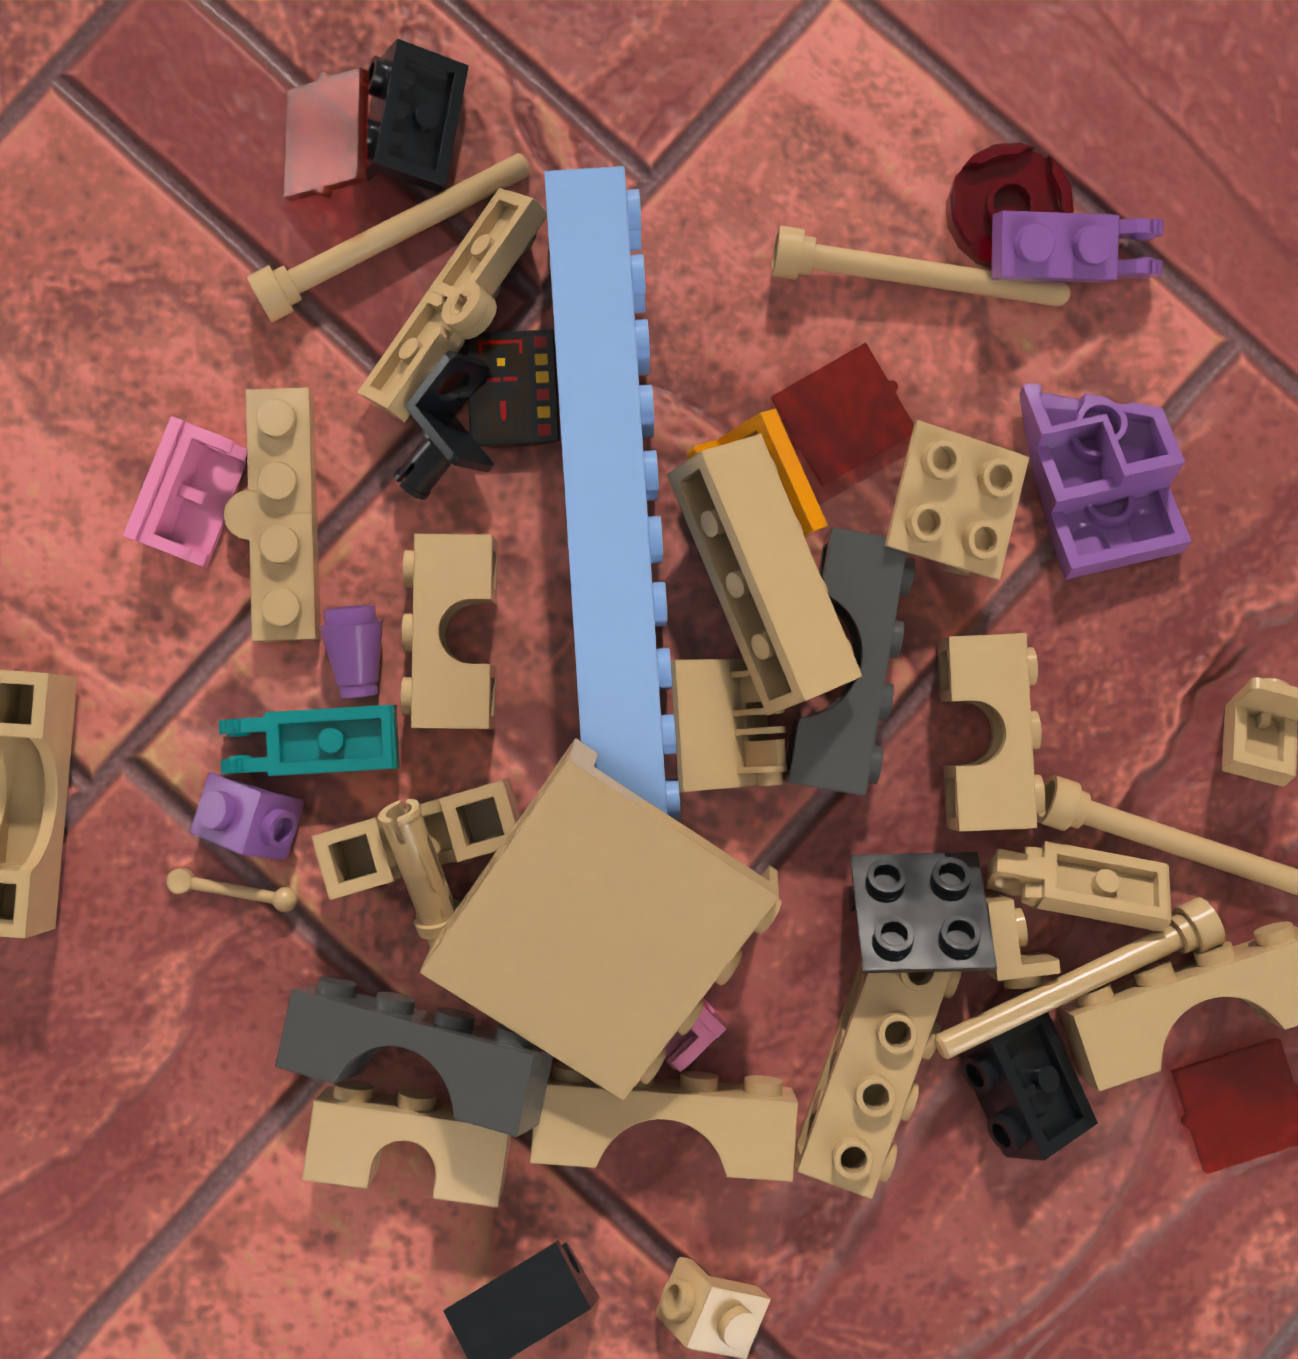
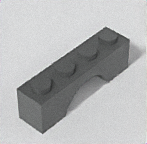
M834 527L824 536L819 573L827 586L828 595L836 613L843 620L849 631L854 657L863 677L847 683L840 696L825 709L806 717L793 719L786 759L788 771L784 772V782L866 796L868 783H878L883 762V747L874 745L878 720L888 721L894 696V685L885 683L889 658L897 659L899 657L904 637V621L895 620L899 595H909L915 571V559L906 558V552L884 546L886 536Z
M321 976L319 977L318 984L291 990L275 1067L334 1084L362 1074L372 1058L385 1046L401 1047L419 1054L439 1072L451 1098L454 1119L514 1137H518L539 1125L553 1056L504 1025L498 1024L496 1030L474 1024L475 1015L453 1008H437L436 1014L414 1008L416 1002L414 998L399 993L378 992L376 998L357 993L358 984L356 982L339 977Z

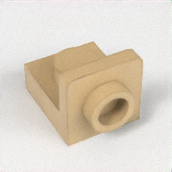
M999 893L985 895L997 970L983 972L997 981H1003L1004 988L1008 989L1038 987L1043 984L1042 976L1061 973L1059 959L1046 952L1020 953V947L1026 946L1028 943V931L1024 913L1021 908H1015L1014 900Z

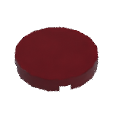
M1020 142L994 144L974 154L955 176L946 201L947 227L957 247L976 264L992 269L993 214L1000 211L1074 213L1072 186L1061 165L1050 156L1046 159L1040 153L1034 152L1033 149L1035 147Z

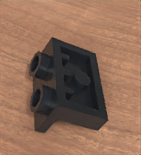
M398 38L381 57L375 55L368 67L364 84V93L372 96L368 118L362 117L360 119L353 140L352 153L360 157L357 177L370 181L380 173L437 193L444 189L447 183L469 65Z
M1048 1012L958 1054L961 1060L962 1074L967 1083L974 1089L988 1120V1132L994 1143L1006 1157L1045 1161L1098 1124Z

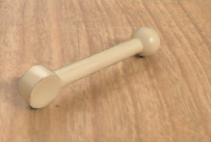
M187 868L175 869L167 877L168 889L175 894L187 893L191 889L270 903L281 912L292 911L298 902L297 894L288 887H282L275 892L195 877L194 873Z

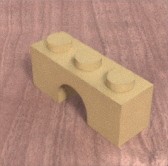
M414 534V550H405L403 557L404 587L413 588V614H404L402 620L403 651L412 652V677H403L401 683L400 701L402 715H411V728L495 729L496 667L491 664H468L459 661L449 648L447 630L451 619L461 609L478 604L497 605L498 542L491 534Z
M1027 633L950 636L937 640L940 703L965 702L972 704L987 716L991 726L989 747L979 759L968 764L943 765L947 828L959 832L1037 828V813H1042L1045 808V788L1041 775H1034L1033 749L1040 748L1042 728L1038 712L1031 711L1030 686L1035 685L1037 682L1038 660L1035 649L1027 647Z
M510 778L420 804L423 819L441 865L455 861L458 863L497 851L521 817ZM378 817L311 836L329 900L402 878L390 843Z
M343 1080L335 1083L334 1087L327 1086L314 1100L302 1180L368 1189L379 1171L382 1148L392 1142L410 1141L423 1147L434 1162L436 1175L433 1199L498 1207L504 1189L511 1135L454 1119L452 1104L436 1102L437 1095L425 1090L403 1089L398 1092V1096L373 1093V1085L366 1082Z

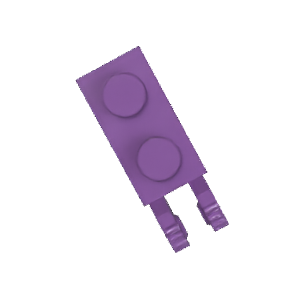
M1000 211L993 214L991 280L1106 283L1117 280V278L1141 279L1162 276V260H1154L1151 257L1118 260V239L1147 241L1163 236L1164 221L1155 218L1119 220V215Z

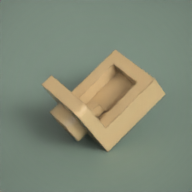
M1254 677L1225 705L1222 771L1282 787L1296 777L1298 687L1290 686L1287 682L1280 679Z
M679 1257L669 1281L663 1288L656 1315L687 1349L746 1359L771 1298L758 1286L709 1276L692 1259Z

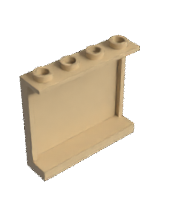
M575 738L432 943L419 973L624 1101L639 1080L647 1084L654 1078L665 1059L667 1052L665 1046L675 1033L678 1032L681 1035H685L694 1026L704 1006L702 998L714 982L723 985L730 979L742 958V950L740 948L753 931L761 935L772 924L782 904L781 899H779L778 870L769 865L764 873L759 875L595 768L598 753Z

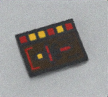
M554 329L486 332L472 339H466L467 356L484 361L490 369L469 397L470 435L479 446L491 448L522 447L558 442L559 423Z

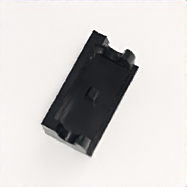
M557 1240L542 1251L450 1305L443 1312L467 1359H510L589 1311L600 1297L594 1286L592 1287L569 1244L565 1242L561 1245L559 1240Z

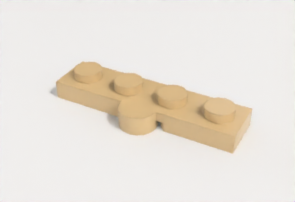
M502 188L497 190L357 393L377 408L406 422L410 413L405 408V405L442 356L448 351L457 353L463 346L465 339L477 337L491 324L497 309L494 299L500 292L502 281L518 258L531 248L536 239L538 229L547 218V211L534 198Z
M309 387L246 389L248 490L240 491L229 499L225 505L223 516L229 531L238 538L249 542L252 641L287 642L321 640L319 629L320 599L314 393Z

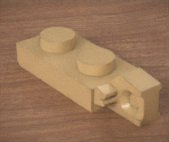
M1044 841L1041 847H1025L1022 853L997 849L987 865V889L1013 896L1022 895V903L1029 906H1037V909L1164 932L1171 924L1169 865L1167 863Z

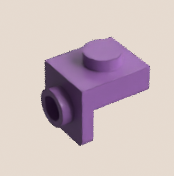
M209 772L190 833L241 855L284 860L289 855L293 839L296 835L304 801L295 796L269 792L228 775Z

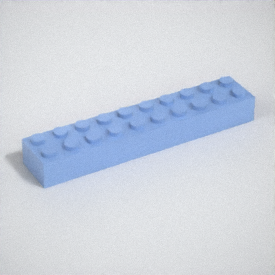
M625 166L544 171L581 742L598 753L595 768L679 821L681 820L679 783L677 779H665L664 755L676 754L674 714L661 715L659 690H671L670 648L656 649L655 627L667 626L665 582H652L651 564L662 563L661 516L648 517L647 501L658 500L657 451H643V438L654 437L652 385H639L638 377L640 375H650L648 319L635 320L634 313H646L644 255H630V251H642L639 189L626 190Z

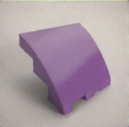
M1030 383L1023 385L1019 395L1028 451L1044 517L1065 580L1183 553L1192 541L1169 486L1185 464V461L1163 408L1134 402L1119 404L1107 397L1087 393L1080 399L1041 392L1042 385Z

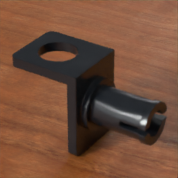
M453 351L446 352L405 405V408L421 426L425 437L405 463L396 470L394 479L397 482H402L400 487L413 497L426 500L432 488L451 464L482 472H489L494 466L493 461L455 416L488 374L490 369L484 361ZM458 372H465L461 384L450 393L438 395L441 384L449 376Z

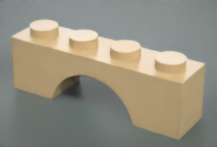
M0 670V937L25 939L56 928L78 676Z
M1288 921L1265 925L1253 932L1254 940L1233 946L1231 942L1225 941L1223 944L1206 952H1193L1195 959L1172 966L1171 962L1168 961L1148 964L1133 971V980L1112 987L1108 983L1057 1007L1080 1077L1096 1090L1102 1091L1161 1071L1163 1047L1174 1023L1194 1005L1212 998H1240L1262 1020L1284 1030L1298 1026V927L1293 926V923Z
M556 1062L552 1064V1070H550L539 1125L533 1127L530 1163L596 1168L605 1149L621 1132L644 1121L665 1119L686 1124L705 1136L720 1156L727 1177L793 1182L798 1101L793 1089L783 1087V1080L776 1077L750 1075L744 1078V1084L718 1082L719 1076L717 1074L705 1071L681 1072L680 1080L653 1078L647 1084L639 1080L623 1101L563 1062Z

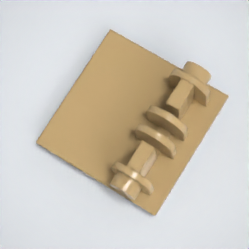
M916 420L884 546L945 564L944 570L953 574L969 576L970 572L991 579L1000 580L1029 457Z
M744 659L671 660L679 792L755 785H783L782 772L788 771L785 739L769 740V734L786 733L785 726L768 727V716ZM784 710L778 711L773 714H783Z

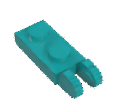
M397 705L265 712V717L219 720V734H226L228 737L249 736L251 733L266 732L267 757L253 758L250 755H238L220 760L221 774L268 771V776L400 768Z

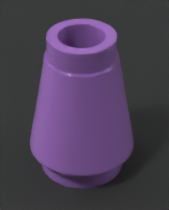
M353 605L324 609L325 625L319 626L337 686H339L340 698H358L378 694L377 681H379L383 619H376L375 605Z

